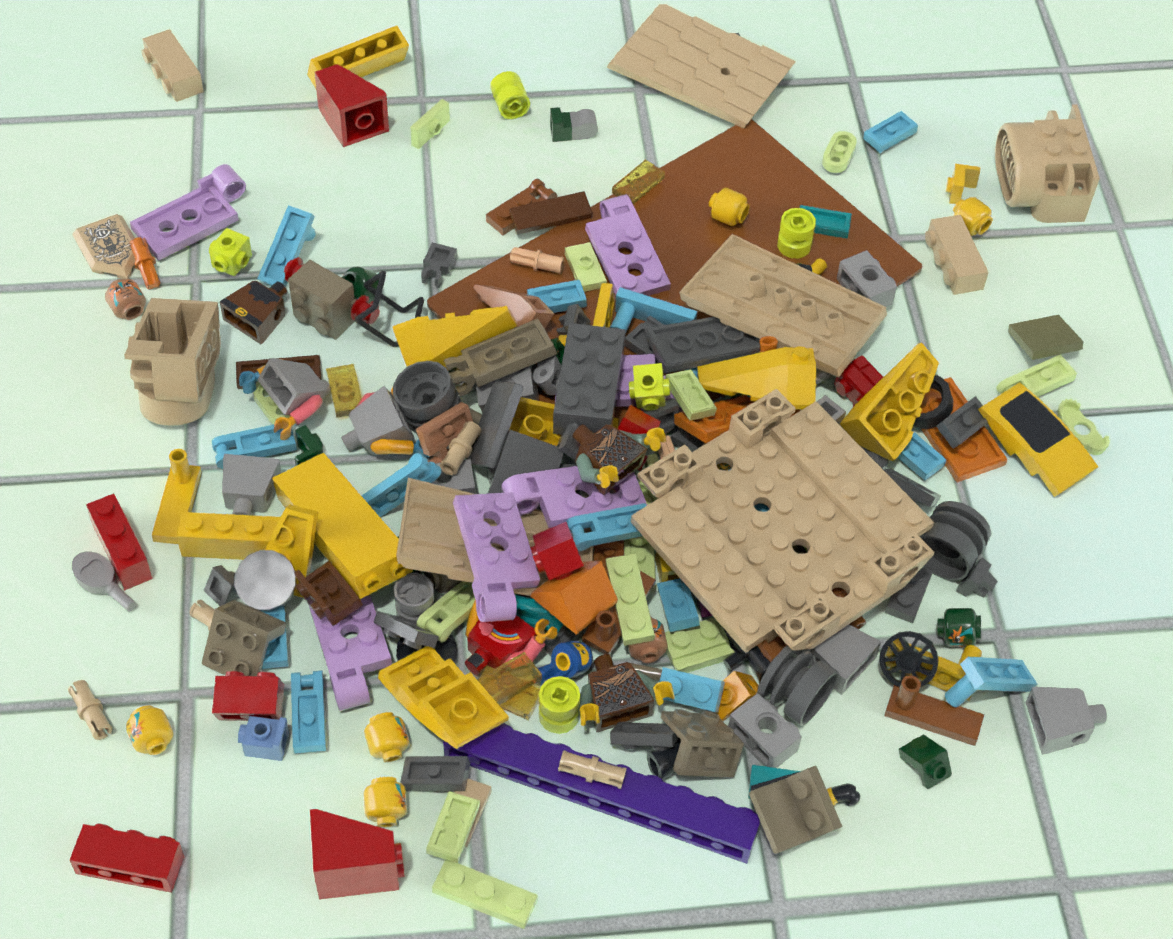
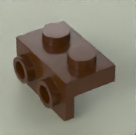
M327 561L306 577H304L299 569L294 572L299 581L295 585L298 592L305 601L311 598L313 603L310 606L320 620L326 617L332 626L363 605L360 598L330 561Z

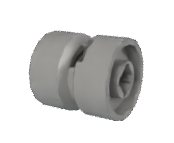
M409 573L398 579L394 586L396 616L417 624L420 615L434 604L433 583L428 577L419 573Z

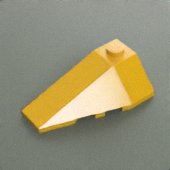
M502 306L473 310L470 315L455 317V313H446L445 318L429 320L428 316L417 317L394 325L393 331L407 367L416 362L433 361L447 368L444 362L445 359L461 356V350L517 327V323L509 308Z
M922 342L918 343L855 404L840 422L841 427L859 446L890 461H894L911 441L914 433L911 430L915 419L920 417L922 408H920L925 393L930 390L939 362Z
M802 346L783 347L697 366L698 380L703 388L708 391L729 396L741 393L751 396L750 401H757L777 389L795 409L800 410L816 401V361L813 348Z
M520 398L509 430L555 446L558 445L559 439L562 436L561 434H553L555 404ZM614 418L613 421L615 428L618 427V418Z

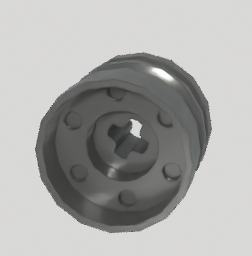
M416 362L406 367L397 376L393 384L394 398L410 429L416 434L418 427L462 402L447 368L438 362Z
M944 501L936 506L933 514L930 516L934 522L932 529L920 536L934 551V555L923 567L932 570V574L951 581L962 580L972 570L978 556L988 544L992 533L990 525L984 516L974 508L956 501Z
M787 645L769 664L760 681L757 693L765 700L770 698V703L775 705V707L788 699L784 707V714L800 726H803L818 713L827 701L838 681L839 672L823 660L817 661L809 668L813 656L812 653L808 650L803 652L802 650H791Z

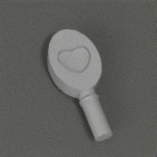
M85 551L73 558L72 571L75 580L84 590L93 594L107 593L108 596H111L128 612L136 607L137 603L118 584H115L116 575L114 568L106 557L96 552Z

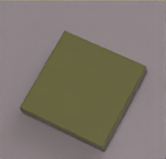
M1059 314L1009 324L1008 333L1032 360L1083 350L1084 341Z

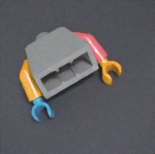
M270 358L266 365L257 369L256 373L244 371L239 377V384L243 386L245 394L253 393L256 390V382L259 381L282 413L290 416L289 418L280 417L275 421L274 433L279 429H283L280 433L281 440H287L291 436V428L294 424L299 425L313 415L322 406V399L330 391L329 383L326 380H320L310 366L283 359Z
M383 386L376 392L366 393L357 407L350 412L349 418L354 429L341 437L349 451L363 445L371 455H411L414 452V454L419 453L427 459L430 457L423 453L419 439L416 443H413L412 440L415 438L394 398L393 387L391 392Z

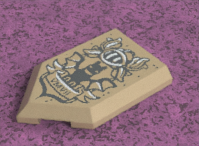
M115 214L76 228L72 234L92 272L99 274L106 272L117 275V278L129 279L136 262L129 243L135 237L123 216Z

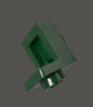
M306 425L295 430L298 448L302 452L295 456V466L323 453V444L317 433L312 434Z
M923 734L899 748L900 758L920 772L922 784L925 788L930 789L952 775L947 750Z

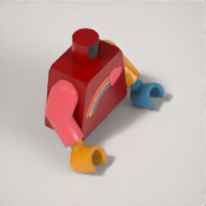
M475 600L468 616L465 632L468 651L472 655L465 661V666L475 675H478L486 666L498 674H503L509 669L514 670L529 666L544 648V641L552 640L557 636V628L551 627L545 634L544 629L549 624L548 620H539L534 629L517 615L513 620L481 622L477 615Z

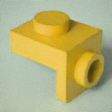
M955 163L953 175L948 177L945 191L950 193V204H956L961 200L964 187L976 188L981 170L980 167Z

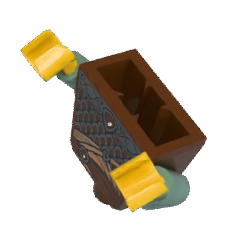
M582 424L572 435L581 444L575 458L581 480L593 483L603 495L607 494L641 467L648 450L647 448L650 447L652 451H658L661 448L660 442H666L665 432L662 428L650 429L647 434H632L606 424L594 433L586 425Z
M604 654L594 660L597 671L588 674V684L584 685L581 689L578 712L581 725L584 726L586 721L593 720L597 733L614 728L618 722H634L653 716L654 699H656L657 704L660 706L664 703L663 698L675 699V695L670 682L662 681L658 683L640 670H635L629 662L614 665L611 656Z

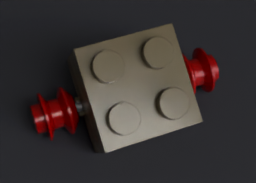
M297 257L290 260L284 268L285 280L289 282L295 318L300 322H306L316 328L322 335H328L334 340H337L355 322L356 316L373 305L374 301L369 303V298L366 295L361 296L357 300L354 299L352 283L312 260H308L303 264V259ZM379 305L374 312L362 320L367 324H373L380 314Z

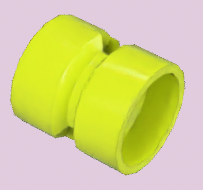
M512 71L496 75L490 83V89L501 116L506 119L522 117L530 108V100L520 76Z
M792 208L783 213L777 247L784 256L798 259L809 254L816 225V219L811 212L803 208Z
M562 676L552 677L546 680L540 688L539 721L544 729L551 733H567L578 723L580 691L574 681Z

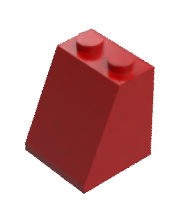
M339 64L314 72L318 109L343 147L389 132L387 94L384 90Z
M310 809L313 873L319 900L399 890L398 878L405 877L402 845L401 843L394 842L393 831L323 810Z

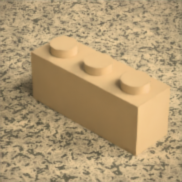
M170 29L142 38L144 49L141 52L146 64H151L153 74L156 79H161L166 94L170 93L174 100L178 102L204 92L200 72Z
M961 215L931 219L929 229L925 233V240L927 245L931 246L935 263L941 267L944 282L950 286L953 295L984 290L989 272Z

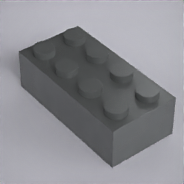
M569 323L553 412V434L563 435L567 425L573 422L579 426L582 424L586 425L594 433L606 424L613 426L624 356L626 329Z

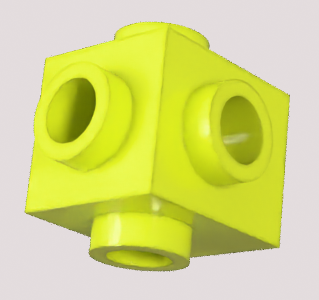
M226 228L210 244L209 254L212 267L219 272L236 276L241 268L246 267L252 256L250 238Z
M662 363L633 365L634 381L629 382L630 399L635 398L637 408L650 411L666 406L665 396H670L669 378L664 379Z

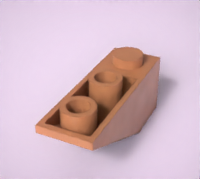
M475 284L473 287L480 295V299L491 308L507 306L517 323V327L539 319L545 329L554 315L548 306L537 296L495 286Z

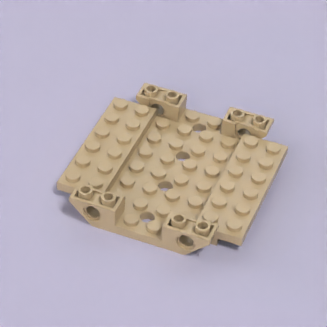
M777 389L732 415L729 430L697 450L691 452L686 445H683L640 471L637 477L659 499L631 515V523L745 653L764 640L769 643L778 636L783 639L791 650L815 648L905 587L934 555V551L920 538L921 535L932 529L934 522L817 401L791 416L795 412V407ZM727 463L732 469L729 471L720 470L716 465ZM762 503L767 505L769 510L766 512L757 511L754 505ZM802 545L807 548L808 552L798 554L792 547ZM843 588L848 595L846 597H837L833 594L832 589Z

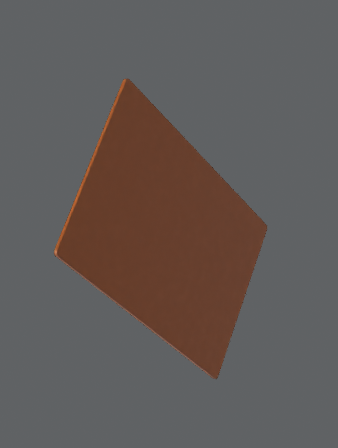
M752 119L745 128L734 125L603 199L607 200L627 194L671 283L670 290L650 295V297L697 311V320L714 316L689 307L685 301L681 300L679 292L732 234L794 264L812 265L818 258L823 259L827 264V268L820 276L839 285L841 284L837 281L840 261L866 250L874 259L879 261L881 268L889 277L894 279L897 287L920 273L923 267L922 263ZM723 188H729L745 195L750 209L744 222L732 227L712 218V208L709 207L712 195L715 192L719 193ZM600 202L591 206L592 218L558 225L518 247L535 252L541 250L545 254L564 257L561 274L541 269L534 271L533 267L512 263L510 261V253L428 298L427 307L439 319L445 318L446 313H455V317L470 315L473 310L491 308L480 299V295L473 288L475 284L495 286L527 294V289L575 281L564 254L565 247L591 243L585 230L586 223L602 219ZM800 205L852 214L848 239L814 233L809 254L798 259L784 256L777 247L781 217L789 209L800 208ZM625 247L618 250L624 255L632 253L630 249ZM595 252V255H596V257H597V259H598V262H599V264H600V266H601V269H602V271H603V273H604V276H605V278H606V280H607V283L610 284V282H609V280H608V277H607V275H606V273H605V271H604V269H603V267H602V264H601V262H600V260H599V258H598V256H597V254H596V252ZM630 269L628 271L634 276L642 274L638 269ZM601 288L584 292L587 299V307H582L581 309L591 321V326L594 323ZM614 308V313H613L612 322H613V320H614V318H615V316H616V314H617V312H615V308ZM567 310L554 313L546 326L545 331L550 339H559L560 335L557 333V329L563 327L559 318L565 315ZM632 318L625 337L638 325L646 321ZM626 346L624 347V355H638ZM538 386L539 401L555 404V395H547ZM705 390L712 401L720 396L722 398L726 396L725 394ZM629 406L615 408L614 418H618V426Z

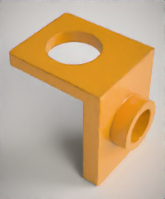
M733 671L723 680L725 684L717 713L722 721H725L732 712L757 694L759 685L752 675Z

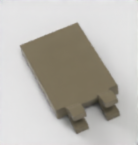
M535 319L461 350V356L447 358L444 362L448 370L457 367L455 371L449 374L455 384L464 381L462 385L456 387L459 396L462 397L472 390L475 383L480 387L554 356L557 353L539 319Z

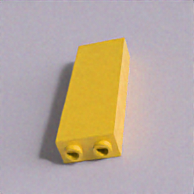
M324 453L272 478L277 498L285 508L291 504L318 511L314 544L327 560L332 563L360 599L413 572V569H408L402 564H398L396 554L399 538Z

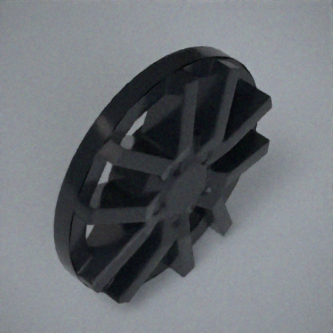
M912 631L898 632L891 636L884 643L879 656L883 674L892 684L900 687L906 673H912V676L918 678V672L927 675L924 680L920 681L921 687L925 686L935 676L939 664L938 653L933 642L921 633ZM905 637L915 638L911 646L908 644ZM899 639L903 649L899 650L893 641ZM919 640L926 644L921 651L915 649V645ZM888 646L895 655L885 656ZM930 649L933 658L923 656V654ZM896 661L897 666L887 669L885 662ZM921 663L932 664V670L922 667ZM901 670V681L894 678L891 673Z

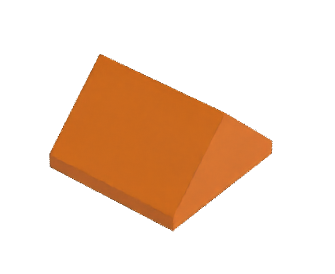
M602 561L583 562L584 566L573 570L569 577L561 580L554 578L546 581L531 592L530 597L571 631L578 634L596 620L597 614L600 611L609 610L618 601Z

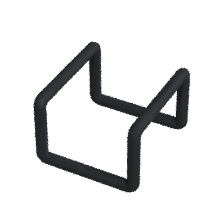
M381 271L364 283V287L373 293L375 298L371 307L355 317V322L390 346L398 347L397 341L394 342L362 319L378 308L380 299L401 313H406L417 306L415 318L421 317L424 298L419 297L404 308L382 294L386 272ZM379 280L377 290L370 286Z

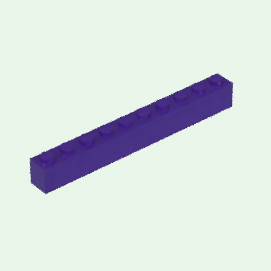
M505 723L458 749L443 741L444 756H467L471 767L745 864L748 863L759 832L760 819L758 814L750 808H738L726 804L718 797H706L697 794L689 787L682 785L674 786L664 782L655 775L646 776L634 772L626 765H614L603 761L597 755H585L574 751L568 745L545 741L534 733L525 734L513 730L511 726ZM565 750L592 759V756L598 757L600 762L627 768L621 789L595 780L592 783L586 782L584 777L558 771L563 751Z

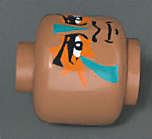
M131 279L113 281L105 293L106 302L114 315L120 319L132 320L139 317L144 311L146 298L137 283Z
M652 617L650 618L655 635L654 640L627 645L630 656L644 663L657 661L668 648L663 624Z

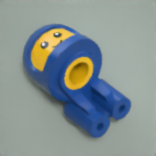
M581 641L560 643L552 651L551 663L533 669L531 677L536 682L541 681L540 686H542L546 680L552 677L573 678L582 675L590 669L593 663L592 651L588 645Z

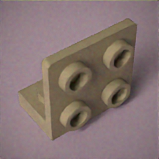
M232 600L215 608L202 658V665L223 675L228 671H237L244 673L245 676H257V673L261 672L268 643L284 634L287 623L237 600Z
M684 709L662 711L661 719L681 739L673 770L678 775L734 778L744 742L734 733L732 728L728 727L720 719L717 713L703 710L701 713H693Z
M816 765L786 779L749 792L754 808L775 854L843 827Z

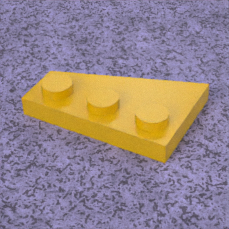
M289 504L283 511L265 550H273L284 555L293 565L294 570L297 571L299 569L304 577L308 576L311 571L318 511ZM295 587L293 595L302 597Z

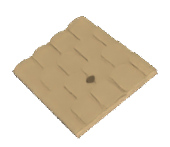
M659 4L620 51L617 52L606 68L745 128L796 61L764 45L761 47L735 33H728L696 16L691 17L667 4Z
M733 234L679 292L681 300L685 301L689 307L719 318L723 324L760 339L765 336L775 337L778 340L777 349L798 346L813 348L816 368L837 377L843 373L857 352L860 351L887 316L885 306Z
M408 478L396 554L398 564H402L408 569L447 575L448 579L473 583L474 575L453 505L456 495H472L473 493ZM539 509L521 516L530 547L535 545L532 535L549 529L543 512ZM489 518L483 519L490 526H497L494 520ZM590 527L584 528L585 533L592 532ZM491 544L497 551H505L504 547L500 544ZM593 546L579 551L582 562L593 561ZM538 571L540 582L537 587L513 589L514 593L531 596V592L549 580L546 572L539 573Z

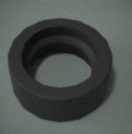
M936 374L930 389L939 391L942 401L933 411L921 413L920 417L915 419L913 427L918 429L936 427V425L950 416L953 411L954 401L949 385L941 376Z

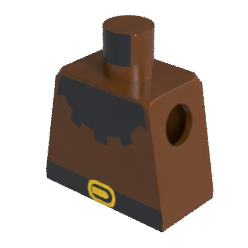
M251 281L220 301L222 318L261 345L285 317L283 297L288 294L287 288L279 281H276L269 288L258 281Z

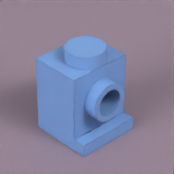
M249 716L247 725L241 724L238 732V743L242 744L244 756L282 761L289 737L287 719L280 717L279 720Z

